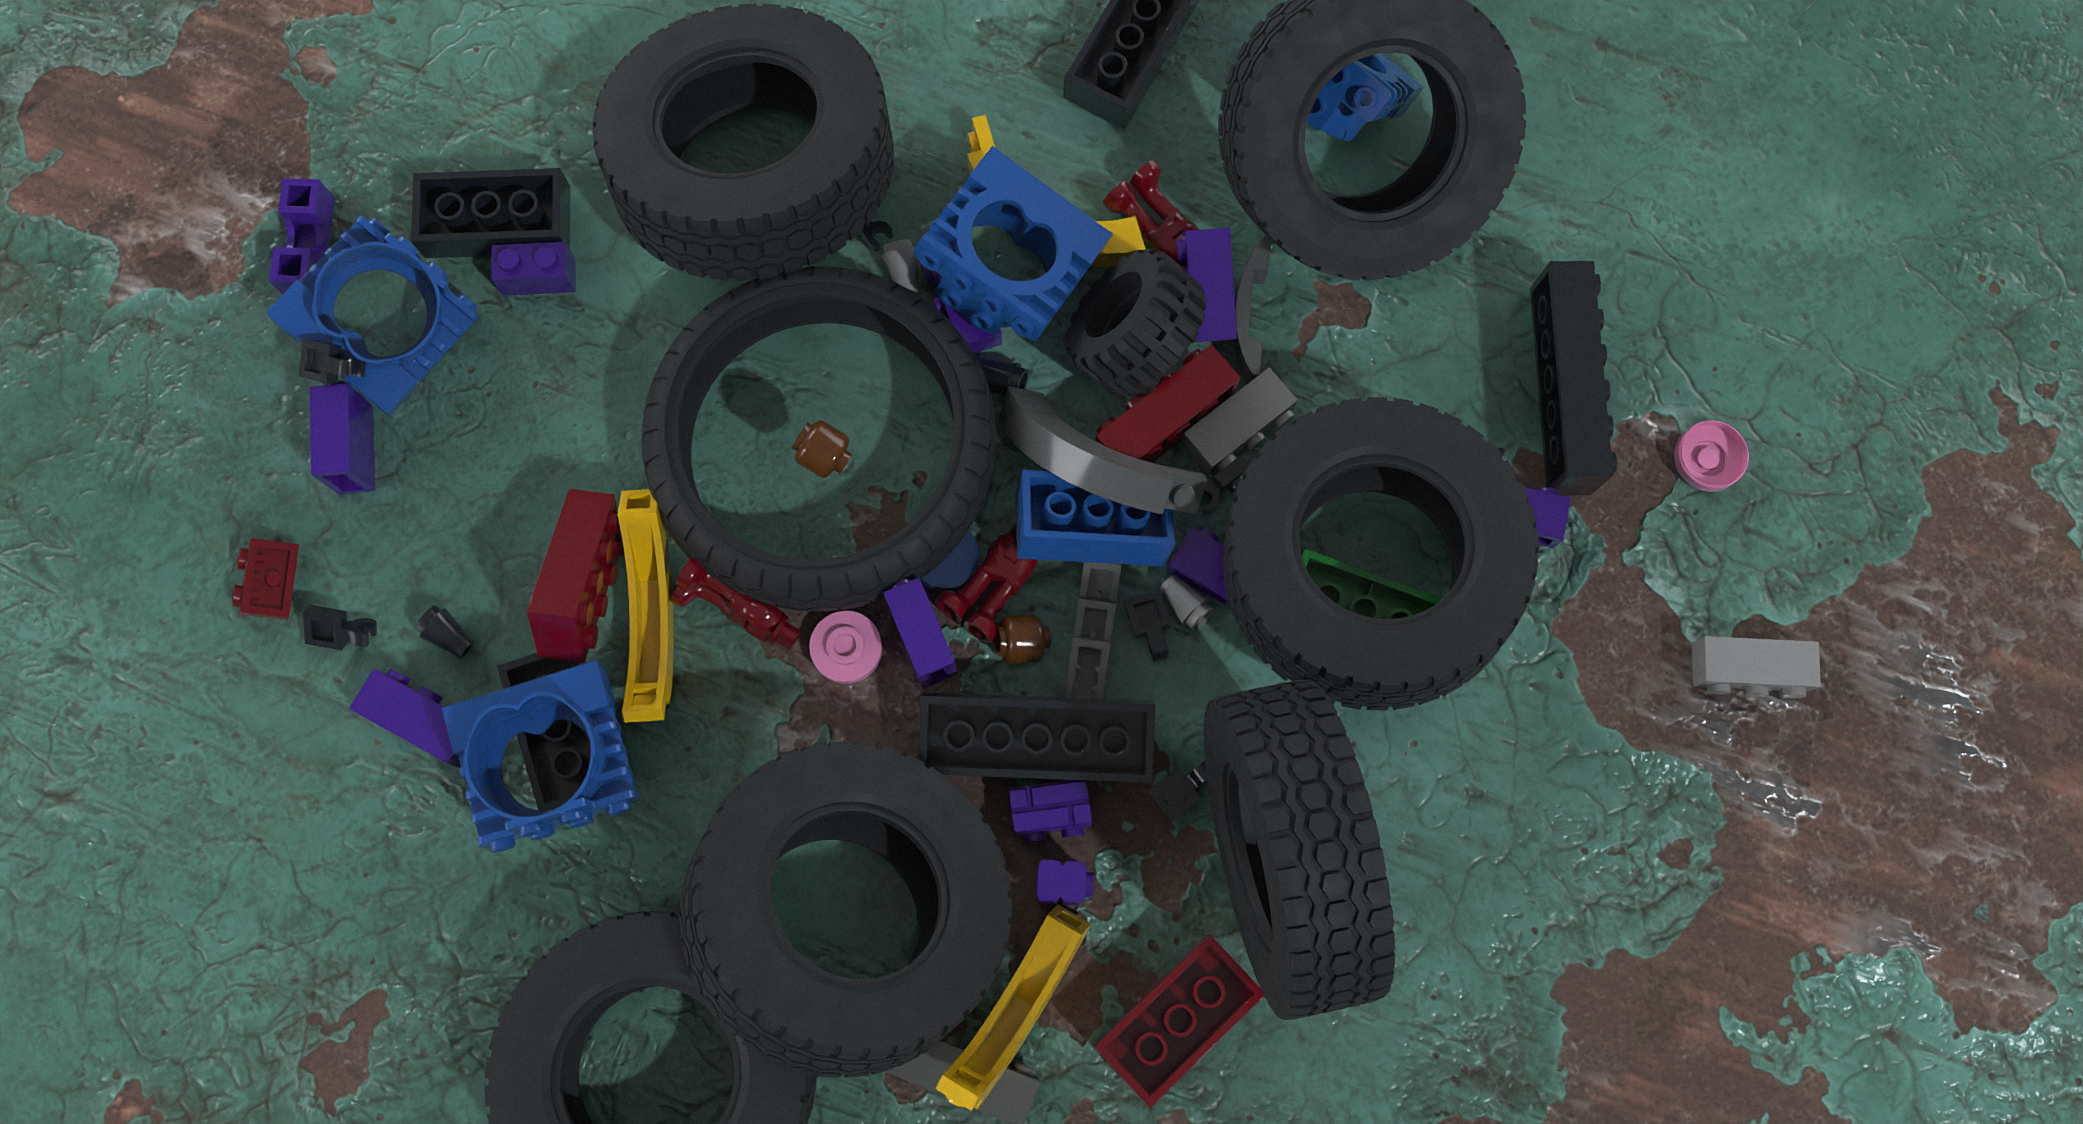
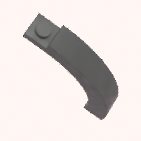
M1008 386L999 416L1000 424L1015 446L1038 465L1088 492L1127 506L1163 514L1165 508L1196 514L1207 484L1205 474L1154 464L1110 449L1086 437L1065 423L1050 408L1044 393Z

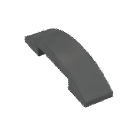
M1266 236L1263 237L1250 255L1235 297L1237 339L1232 340L1239 369L1247 384L1260 374L1262 340L1249 339L1248 331L1253 283L1264 284L1269 271L1271 239Z

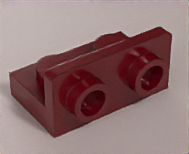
M251 538L247 548L240 547L237 570L244 571L242 585H234L231 607H238V618L255 616L280 620L289 619L299 544Z

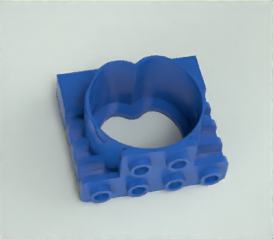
M1383 53L1367 56L1343 68L1325 85L1313 104L1307 123L1314 129L1321 130L1343 141H1352L1366 122L1386 117L1394 119L1403 116L1424 87Z
M992 146L971 172L962 188L957 191L940 216L931 224L929 230L920 238L914 250V255L924 267L938 273L940 283L935 290V294L947 307L956 309L969 318L976 328L987 331L992 336H995L1000 328L1012 327L1018 335L1036 341L1113 233ZM993 225L1002 228L1012 237L1016 246L1026 247L1034 251L1041 258L1046 273L1030 281H1012L996 275L978 258L971 239L972 227Z
M360 215L350 229L344 232L331 248L326 250L324 256L308 269L309 272L300 281L296 280L268 309L266 314L269 319L301 345L302 339H316L342 346L341 357L365 361V377L355 375L340 377L390 417L419 386L420 381L433 370L434 366L445 357L455 343L479 320V315L475 312L478 307L463 293L460 292L458 296L449 290V282L446 280L448 275L434 262L430 261L426 265L416 254L418 252L417 248L406 238L400 235L396 239L378 220L372 217L368 221ZM384 270L399 274L416 286L425 301L427 319L422 335L412 347L393 356H375L367 350L364 339L360 334L343 330L336 324L334 318L336 298L342 287L353 277L368 271Z
M597 660L442 708L453 754L459 757L461 765L459 770L467 788L465 794L471 804L473 812L471 817L473 823L476 824L479 835L477 838L479 847L491 848L492 853L505 851L516 846L515 840L529 836L531 840L543 839L554 835V828L565 824H569L570 828L581 827L594 822V815L608 811L609 816L622 814L633 809L631 803L640 801L639 792L636 791L633 780L634 774L627 758L628 752L622 740L621 727L616 718L615 711H617L606 668ZM566 720L575 723L586 733L591 746L589 769L578 791L566 803L555 810L539 811L519 803L508 791L502 774L503 755L510 740L515 735L524 732L541 735L558 721Z

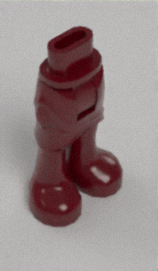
M1150 160L1132 176L1129 184L1127 181H1124L1116 186L1105 197L1103 204L1111 212L1123 214L1127 218L1136 216L1139 228L1145 234L1143 236L1144 241L1152 245L1155 250H1160L1167 254L1184 269V263L1177 261L1176 241L1182 240L1181 233L1199 230V228L1191 221H1188L1178 208H1175L1163 195L1158 186L1161 168L1155 160ZM1135 193L1162 219L1163 222L1160 226L1141 206Z
M1013 526L1010 532L999 535L991 543L985 559L976 567V572L958 592L943 590L935 598L934 602L949 619L960 625L990 582L997 583V586L985 602L964 622V628L968 633L983 642L991 643L998 633L995 620L1011 595L1016 596L1039 560L1017 558L1016 526Z
M691 556L676 580L678 586L673 592L670 602L679 607H684L696 598H701L719 608L727 616L728 620L740 626L756 639L763 642L769 641L768 644L774 646L777 642L788 650L793 648L801 631L788 623L789 617L778 607L751 599L749 595L744 596L721 584V581H717L707 574L704 570L705 568Z

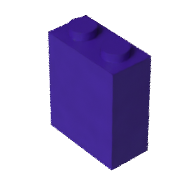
M338 380V383H323V386L309 387L311 475L337 494L375 491L373 406L344 381Z
M920 578L912 581L911 579H904L900 582L896 581L897 584L883 593L922 689L957 675L955 661Z

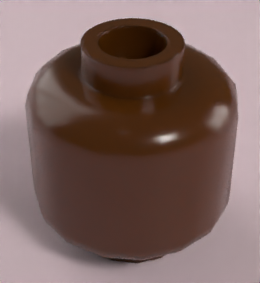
M822 420L816 421L813 425L807 422L791 447L796 451L795 461L822 478L828 477L833 470L841 473L852 456L846 450L849 445L848 436Z
M1035 614L1005 616L1000 621L999 626H996L998 633L993 640L994 651L1007 664L1039 662L1044 655L1045 649L1050 648V629L1048 626H1043L1041 619Z

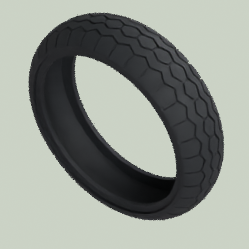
M810 266L786 274L782 272L778 276L764 279L757 277L754 280L745 282L715 299L686 325L673 341L658 366L647 396L642 423V458L648 488L652 497L658 503L659 514L666 529L682 551L689 558L692 556L705 568L704 570L715 580L721 581V584L744 596L749 595V598L768 605L798 611H836L856 608L885 599L883 592L890 590L897 584L896 581L922 579L942 563L957 547L976 519L990 485L996 454V420L988 383L977 357L961 333L936 307L914 291L872 273L843 267ZM832 323L861 327L879 333L906 348L921 361L939 384L952 413L954 432L949 461L936 491L925 507L911 522L885 541L869 549L832 559L806 560L777 556L746 544L727 532L710 516L700 500L694 481L691 453L693 431L698 412L706 394L719 374L734 358L753 344L789 328L808 324Z

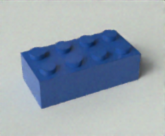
M1022 470L1015 492L1017 558L1166 566L1176 545L1172 509L1165 508L1163 514L1145 511L1088 492L1049 471Z

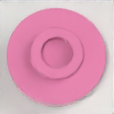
M1703 421L1690 427L1678 439L1674 450V461L1679 474L1688 484L1702 491L1715 492L1728 488L1743 476L1748 466L1749 452L1745 440L1736 429L1720 421Z
M839 611L823 618L813 630L809 645L810 656L817 670L825 678L840 684H852L867 678L877 668L882 656V640L876 626L866 616L853 611Z

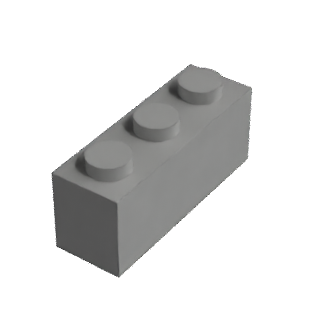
M1269 367L1183 434L1181 444L1203 471L1210 476L1217 470L1221 471L1237 459L1236 455L1245 448L1250 452L1258 447L1266 439L1264 433L1273 426L1277 430L1285 426L1295 416L1292 412L1298 400Z
M1704 636L1692 642L1693 687L1706 688L1708 694H1729L1731 689L1744 690V695L1766 696L1769 695V691H1780L1784 698H1804L1807 696L1806 692L1821 687L1819 642Z

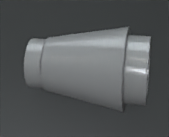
M905 239L885 244L883 246L884 254L882 259L891 280L915 293L918 292L917 257L914 255L915 247L912 246V241Z
M1177 575L1168 578L1160 587V591L1164 594L1183 626L1188 625L1192 630H1196L1214 613V609L1210 605L1211 600Z

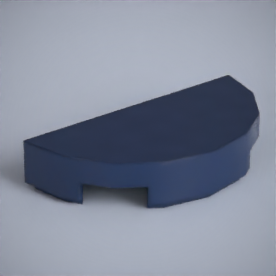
M970 530L942 563L920 579L923 586L931 590H952L958 588L972 577L978 566L979 550L976 539Z

